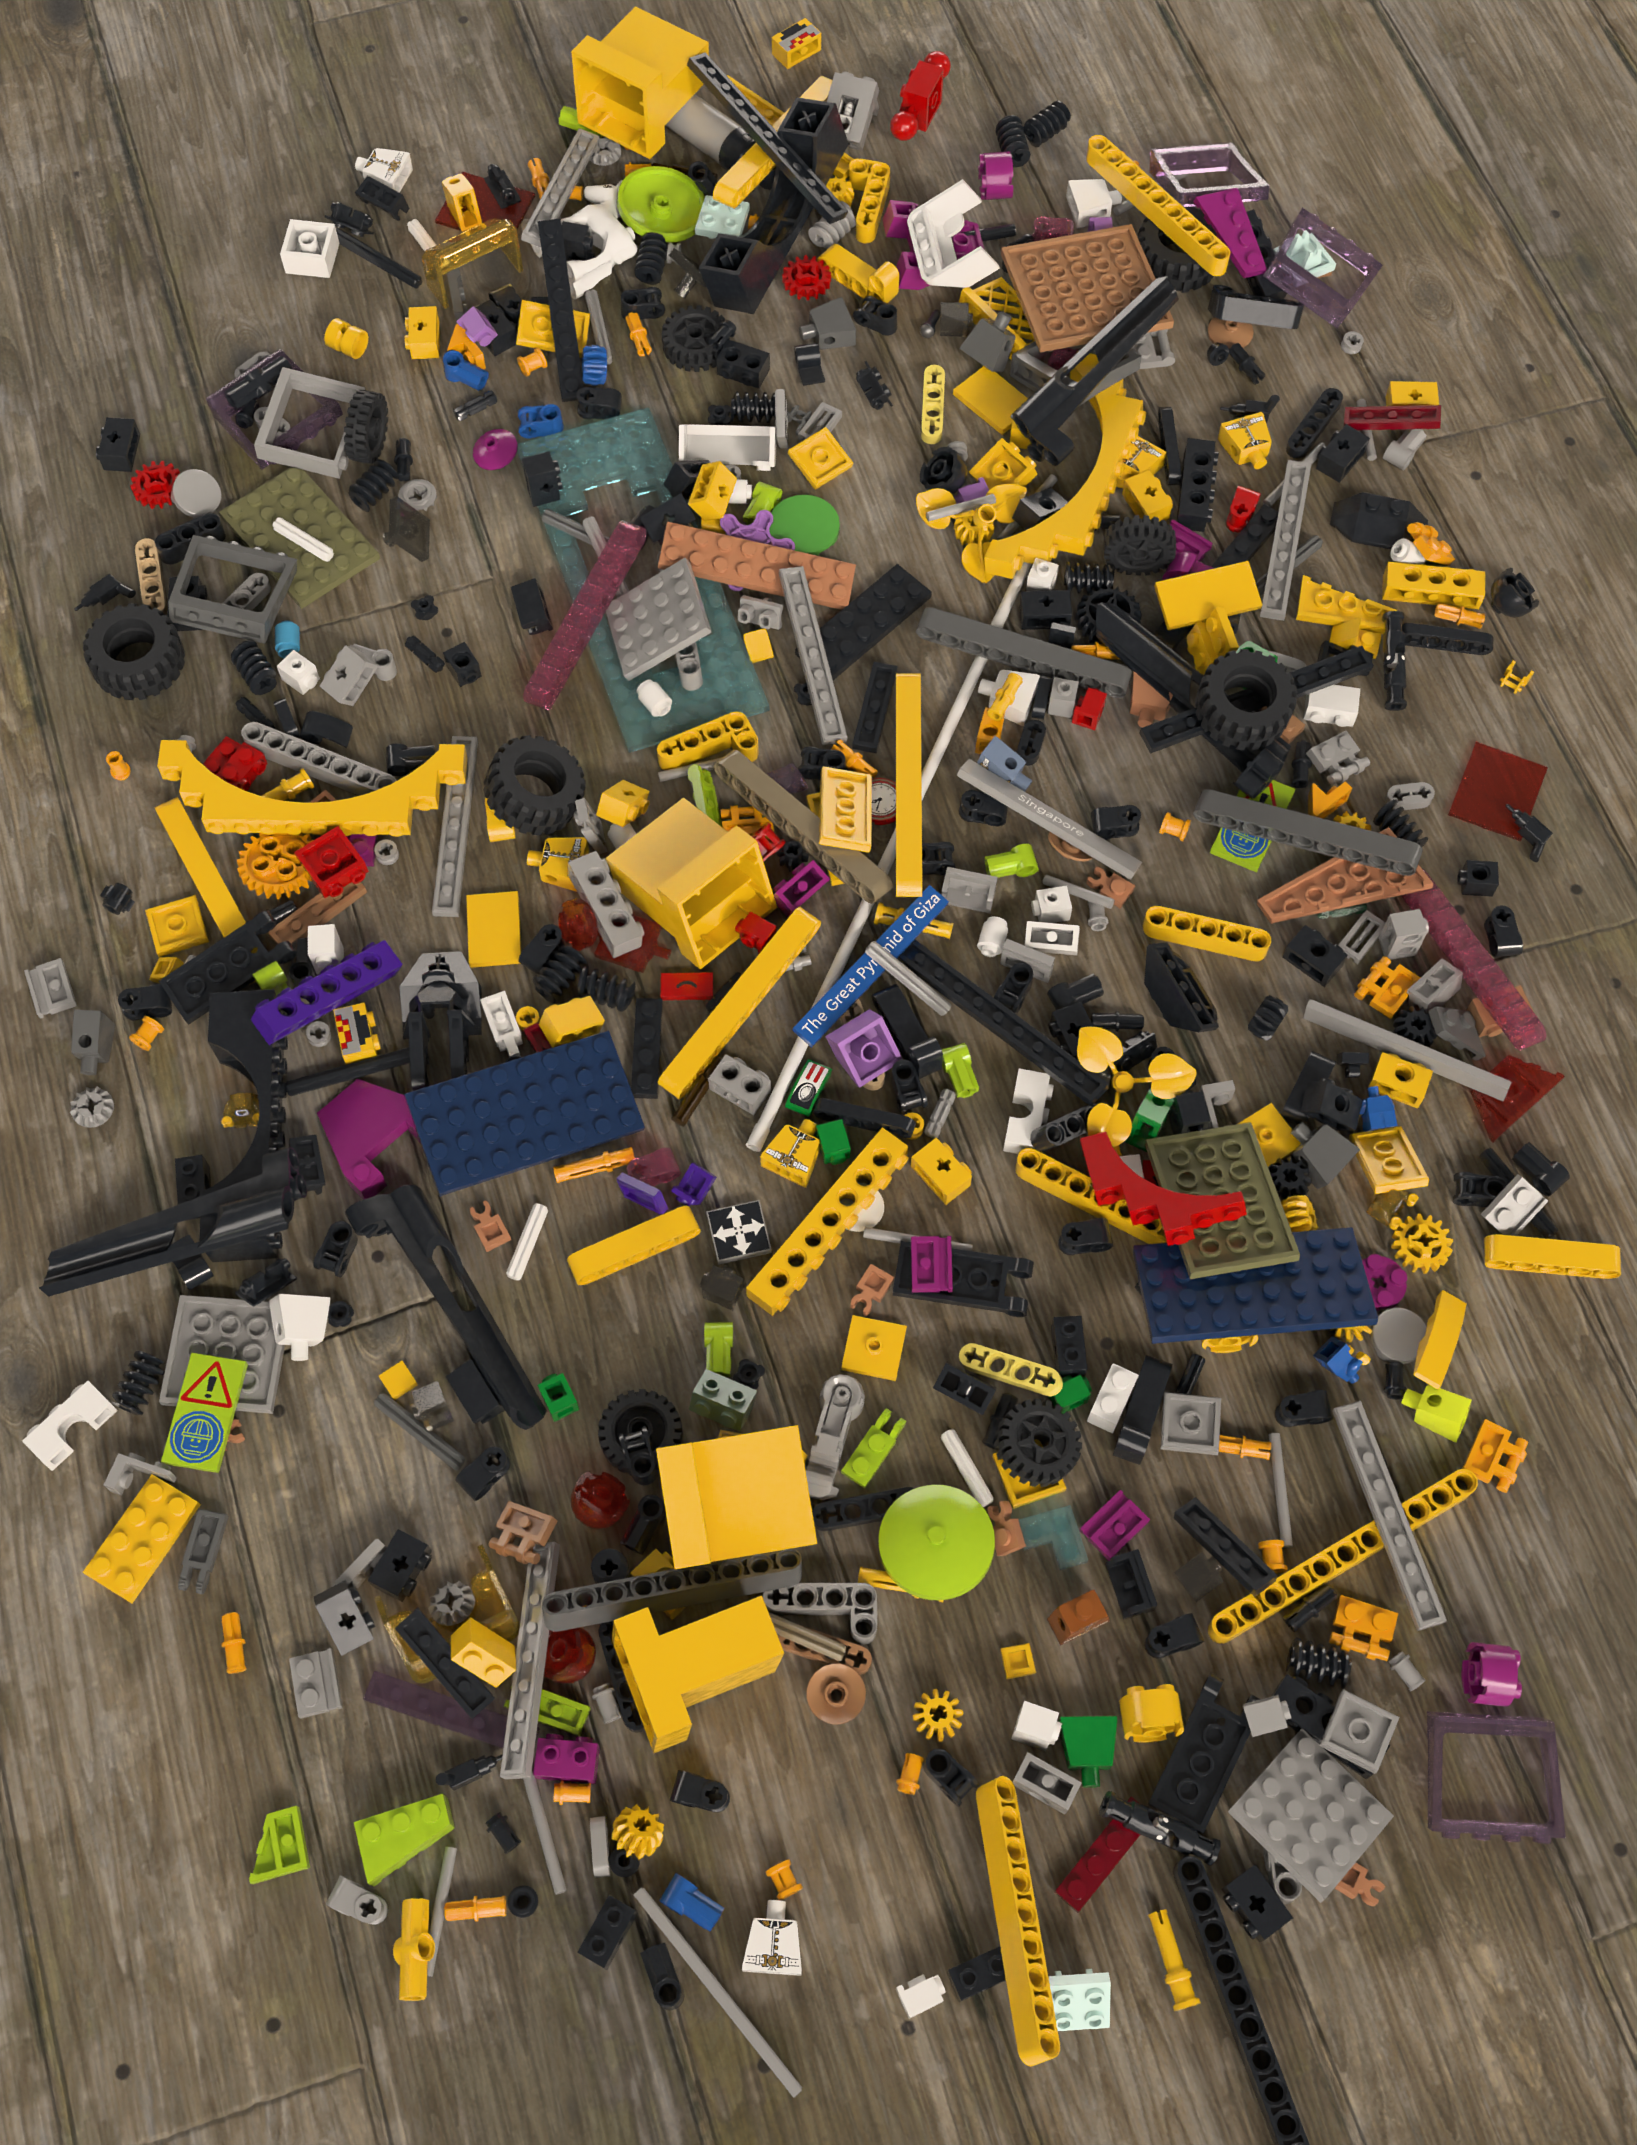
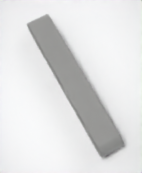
M661 551L657 554V561H658V563H659ZM694 642L675 654L681 685L689 691L697 690L703 684L697 645Z
M249 722L241 730L244 742L264 753L266 759L298 772L304 768L308 776L360 796L371 793L396 782L395 777L388 773L258 722Z

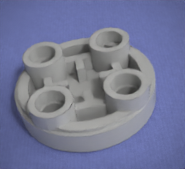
M190 469L182 472L175 479L172 486L171 500L181 512L195 519L204 514L213 513L217 509L221 501V490L217 481L210 474L202 470Z
M1392 1308L1381 1313L1378 1316L1377 1325H1372L1371 1341L1377 1356L1384 1361L1400 1362L1403 1364L1415 1361L1419 1342L1426 1333V1325L1423 1320L1414 1312L1403 1308Z

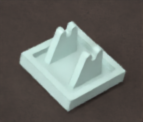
M706 195L695 227V235L706 236L709 239L716 238L718 233L740 237L750 210L749 202L742 201L734 209L713 200V196Z
M1307 230L1303 232L1302 236L1296 234L1293 241L1273 249L1275 256L1280 260L1281 268L1295 286L1334 271L1336 267L1335 261L1313 233L1309 234Z
M1085 1969L1086 1974L1062 1975L1061 1971H1055V1976H1048L1058 2031L1110 2028L1111 1982L1109 1972L1093 1973L1092 1969Z

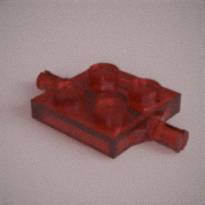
M632 915L635 922L639 921L643 927L642 945L616 958L612 957L597 927L594 924L588 923L586 933L599 937V944L594 953L595 958L644 973L648 962L654 955L666 960L671 955V949L658 946V937L662 927L656 922ZM616 922L613 924L617 927L624 926V924L620 922Z

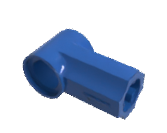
M451 350L444 354L443 366L447 380L451 382L460 381L476 390H482L486 386L489 378L487 371L464 360L463 355L459 351Z
M676 1873L659 1899L662 1904L681 1916L684 1914L709 1932L716 1925L724 1910V1907L699 1892L698 1887Z

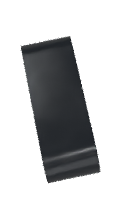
M207 513L158 535L155 539V546L163 563L173 565L183 561L193 535L200 537L213 536L218 541L223 542L226 534L220 517L214 513Z
M1311 1051L1281 1112V1116L1298 1124L1303 1122L1306 1125L1309 1116L1301 1113L1300 1110L1307 1082L1319 1081L1320 1078L1328 1079L1336 1061Z
M1097 1104L1092 1106L1086 1105L1032 1131L1030 1137L1032 1146L1037 1151L1044 1152L1088 1132V1115Z

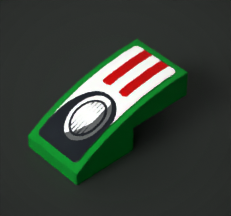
M808 1059L791 1090L785 1107L810 1117L817 1100L820 1099L823 1088L831 1077L832 1069Z

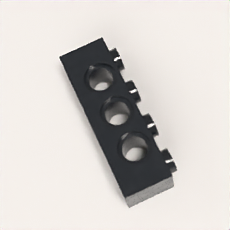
M1254 209L1247 211L1267 268L1264 274L1246 278L1253 295L1284 299L1290 290L1289 279L1287 276H1284L1280 260L1273 252L1271 240L1263 230L1262 220L1260 217H1257Z
M1187 438L1177 522L1192 531L1204 532L1206 523H1211L1213 508H1209V503L1213 504L1215 489H1211V484L1215 485L1217 470H1213V466H1217L1219 451H1215L1216 441Z
M1287 1674L1280 1681L1272 1696L1279 1695L1280 1702H1287L1292 1718L1286 1720L1287 1725L1297 1732L1304 1729L1314 1741L1320 1744L1325 1732L1321 1720L1322 1717L1331 1718L1335 1708L1333 1706L1334 1702L1328 1696L1322 1693L1316 1694L1308 1689V1684L1296 1675L1291 1677ZM1301 1699L1308 1704L1309 1712L1307 1714L1298 1711L1296 1700ZM1326 1750L1331 1756L1364 1779H1368L1374 1774Z

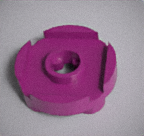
M1372 1254L1368 1258L1363 1259L1362 1262L1376 1311L1387 1308L1391 1309L1405 1295L1407 1274L1392 1259ZM1381 1278L1385 1288L1380 1286L1376 1289L1373 1286L1375 1282L1371 1279Z

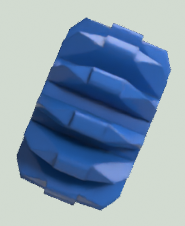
M598 345L585 346L582 353L583 382L596 386L604 385L607 378V351L605 347Z

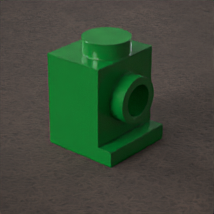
M563 1373L559 1375L551 1374L545 1377L542 1383L537 1385L554 1422L580 1410ZM556 1394L563 1395V1397L557 1400H553V1397Z
M1070 1375L1062 1378L1063 1386L1058 1394L1048 1396L1049 1400L1052 1401L1053 1407L1057 1404L1063 1407L1060 1412L1064 1414L1066 1411H1071L1088 1403L1092 1388L1085 1376L1081 1377L1079 1375L1072 1378Z

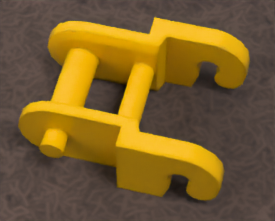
M1513 660L1506 669L1505 678L1500 679L1502 682L1500 686L1502 687L1505 684L1514 689V694H1516L1518 691L1521 692V686L1525 687L1534 671L1531 670L1527 677L1524 676L1520 679L1511 674L1512 668L1516 663ZM1511 677L1520 683L1516 685L1509 681L1508 678Z

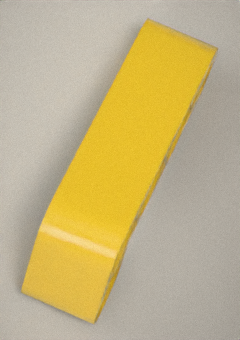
M857 158L849 163V182H851L853 189L864 191L856 217V239L861 243L867 244L874 241L890 188V167L883 162Z
M832 244L817 258V262L824 260V266L829 265V272H831L833 279L863 299L870 295L885 303H889L899 292V272L891 262L883 263L876 270L838 244Z
M731 712L661 741L657 746L658 763L660 768L666 771L687 766L731 747L733 750L741 752L753 762L759 755L758 737L745 714Z

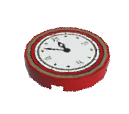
M874 778L872 779V822L875 825L891 824L896 820V783L890 779Z

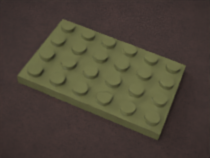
M290 467L219 511L222 520L246 547H260L265 552L273 554L282 552L290 558L297 559V572L287 593L301 609L380 559L378 551L302 469ZM278 517L283 518L332 548L333 558L328 562L322 560L275 531L273 522ZM268 571L278 582L281 573Z
M1251 1122L1146 1139L1145 1147L1159 1187L1191 1195H1223L1242 1191L1247 1215L1234 1221L1227 1220L1215 1223L1207 1228L1193 1229L1195 1239L1179 1245L1190 1279L1299 1261L1300 1252Z

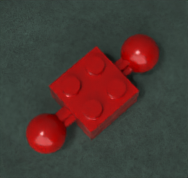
M933 51L925 57L924 62L919 60L915 69H911L907 84L904 83L901 88L900 97L903 98L900 111L893 116L890 122L891 133L896 139L907 141L916 135L917 130L927 131L942 103L943 79L949 74L951 68L950 60L944 52Z

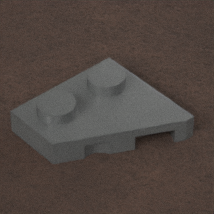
M1437 1006L1428 1011L1436 1035L1445 1041H1449L1459 1050L1467 1048L1472 1052V1059L1475 1061H1479L1486 1056L1475 1027V1020L1470 1011Z

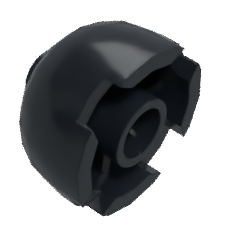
M949 446L941 447L932 452L934 456L929 460L928 464L923 463L920 470V482L927 490L939 488L947 490L953 495L958 489L962 488L966 481L967 465L957 451Z
M1507 568L1494 580L1491 586V606L1498 614L1502 613L1505 616L1517 618L1528 614L1538 607L1539 600H1534L1532 593L1535 590L1522 573L1515 575L1512 573L1513 568Z

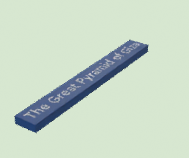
M929 885L922 892V897H918L876 942L897 959L948 905L949 901ZM864 953L793 1027L792 1031L812 1048L882 975L885 969Z

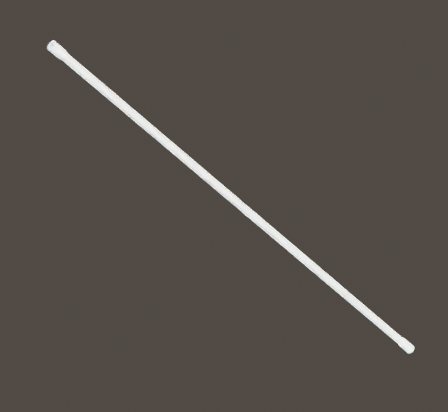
M1023 562L1020 571H1016L993 618L992 626L1003 628L1032 564ZM975 657L921 772L922 800L988 660L986 658ZM896 828L878 864V867L887 875L896 858ZM862 898L812 1007L839 980L874 903L870 904ZM799 1036L760 1119L755 1124L746 1143V1146L753 1151H761L770 1132L771 1124L808 1047V1044Z

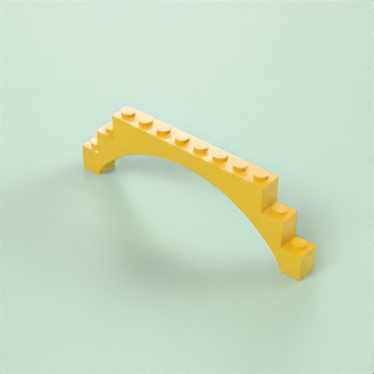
M1090 353L1070 371V379L1079 382L1099 363L1096 354ZM1123 379L1088 400L1100 424L1102 444L1096 465L1086 483L1064 507L1036 526L1001 540L992 539L984 557L985 573L1013 579L1016 571H1020L1023 562L1033 564L1036 558L1051 562L1052 558L1055 559L1057 557L1058 550L1084 556L1087 547L1092 546L1094 530L1099 529L1102 520L1101 514L1103 511L1106 512L1109 505V495L1115 492L1117 476L1121 477L1123 473L1124 462L1122 461L1123 459H1129L1132 446L1129 445L1130 441L1136 442L1139 425H1143L1146 418V411H1143V400L1126 397Z
M161 740L157 766L163 779L170 781L181 780L179 793L185 806L196 808L203 806L201 819L207 832L222 834L224 832L238 834L263 833L266 835L274 833L299 835L303 833L321 836L339 826L345 836L365 834L367 836L391 835L399 837L411 835L413 809L422 811L438 809L440 783L448 785L466 784L468 758L465 745L439 744V750L423 765L388 786L353 798L315 803L289 802L266 798L231 785L201 764L191 753L186 740Z

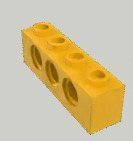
M1388 562L1383 574L1382 600L1429 605L1443 603L1459 608L1464 606L1468 609L1479 610L1485 597V571Z

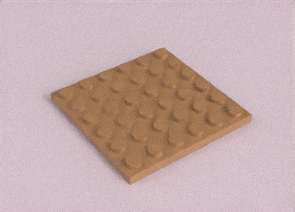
M1132 224L1001 247L1002 259L1040 352L1087 344L1155 280V276ZM1170 311L1148 332L1173 328L1174 320Z

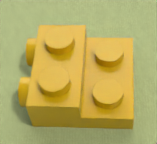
M1001 438L969 471V474L977 482L978 478L983 477L989 490L1002 484H1015L1026 487L1037 475L1035 470L1037 465L1029 456L1024 458L1020 455V449L1012 441L1007 443Z
M1215 607L1206 622H1197L1186 637L1187 650L1193 655L1195 669L1203 675L1219 656L1225 657L1227 652L1237 651L1239 648L1224 607Z

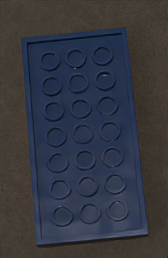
M609 1031L404 1095L439 1197L645 1129Z
M1353 1227L1292 1232L1300 1252L1299 1261L1195 1279L1189 1278L1179 1245L1168 1246L1167 1243L1133 1245V1256L1152 1344L1377 1325L1378 1315Z

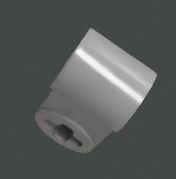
M1263 1847L1269 1885L1284 1905L1290 1904L1300 1896L1302 1884ZM1280 1881H1287L1291 1884L1293 1889L1291 1896L1281 1893L1279 1889Z
M342 1875L339 1876L325 1904L342 1914L352 1916L361 1922L372 1925L383 1922L388 1914V1904L382 1897L364 1889V1886ZM368 1904L373 1905L377 1909L375 1914H370L366 1910Z

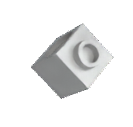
M1054 677L1048 714L1072 718L1079 681Z
M1279 1695L1243 1704L1252 1737L1288 1728L1286 1720L1292 1719L1287 1702H1280Z

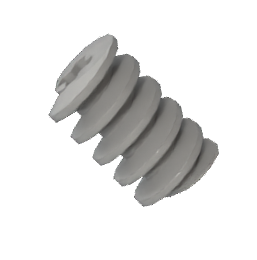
M840 201L848 210L846 218L829 224L822 217L820 221L816 222L809 229V238L816 246L828 249L832 244H837L839 239H842L846 233L850 232L851 228L856 226V219L847 203Z

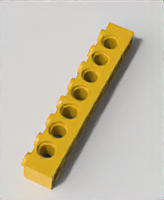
M882 1127L746 1287L747 1297L771 1316L777 1310L780 1312L784 1310L790 1301L789 1296L795 1289L799 1291L808 1279L806 1277L812 1269L817 1270L825 1259L824 1254L829 1248L834 1250L842 1239L840 1235L846 1228L850 1230L856 1224L859 1218L857 1215L863 1208L867 1210L875 1200V1193L879 1189L884 1190L892 1179L891 1175L896 1169L901 1170L909 1158L907 1157L908 1145ZM882 1159L885 1160L887 1164L884 1166H877L874 1163V1161ZM867 1179L871 1183L867 1186H861L857 1181ZM851 1199L854 1203L850 1206H844L840 1201ZM829 1218L837 1221L834 1226H827L823 1222ZM814 1238L819 1240L820 1244L809 1246L806 1242ZM792 1259H800L803 1261V1264L794 1267L789 1262ZM776 1279H782L786 1284L782 1287H775L772 1285V1282Z

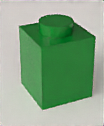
M843 1120L816 1125V1137L820 1140V1151L824 1165L829 1163L837 1165L849 1159L851 1148Z

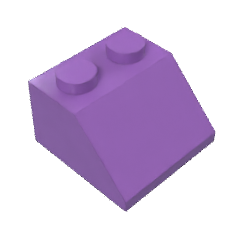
M870 1009L825 1036L835 1057L859 1088L892 1068L897 1061L903 1060L882 1016Z

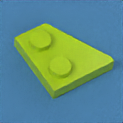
M293 1806L267 1814L263 1826L264 1834L259 1841L256 1852L258 1854L253 1873H250L249 1877L250 1884L260 1883L310 1868L300 1808Z

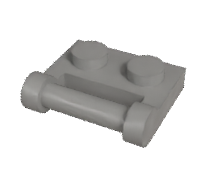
M1168 329L1148 332L1132 347L1137 351V354L1142 356L1140 369L1166 367L1175 363V356L1170 350L1167 337ZM1158 336L1162 352L1160 356H1156L1152 337Z

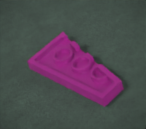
M1238 188L1195 197L1194 204L1197 208L1200 207L1205 215V221L1208 225H1212L1217 233L1216 237L1230 249V259L1241 276L1248 278L1264 274L1267 268Z

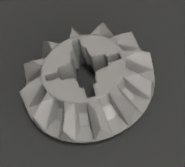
M607 137L599 138V143L590 161L601 166L615 163L622 153L620 144Z
M414 479L408 481L400 488L398 497L401 506H404L407 511L414 510L417 513L422 509L427 512L429 506H434L437 494L435 487L429 481ZM414 492L421 496L422 500L414 498Z
M98 1086L91 1089L86 1087L85 1091L76 1093V1098L70 1102V1113L75 1122L88 1128L104 1124L111 1117L114 1110V1101L111 1095ZM90 1099L97 1104L94 1106V1114L86 1108L89 1106L88 1102H90Z
M447 1581L446 1586L443 1588L437 1587L436 1594L430 1597V1607L428 1609L432 1618L437 1623L445 1626L456 1625L464 1621L473 1611L475 1596L469 1585L466 1586L460 1581L454 1584ZM450 1596H453L455 1599L452 1611L447 1605Z

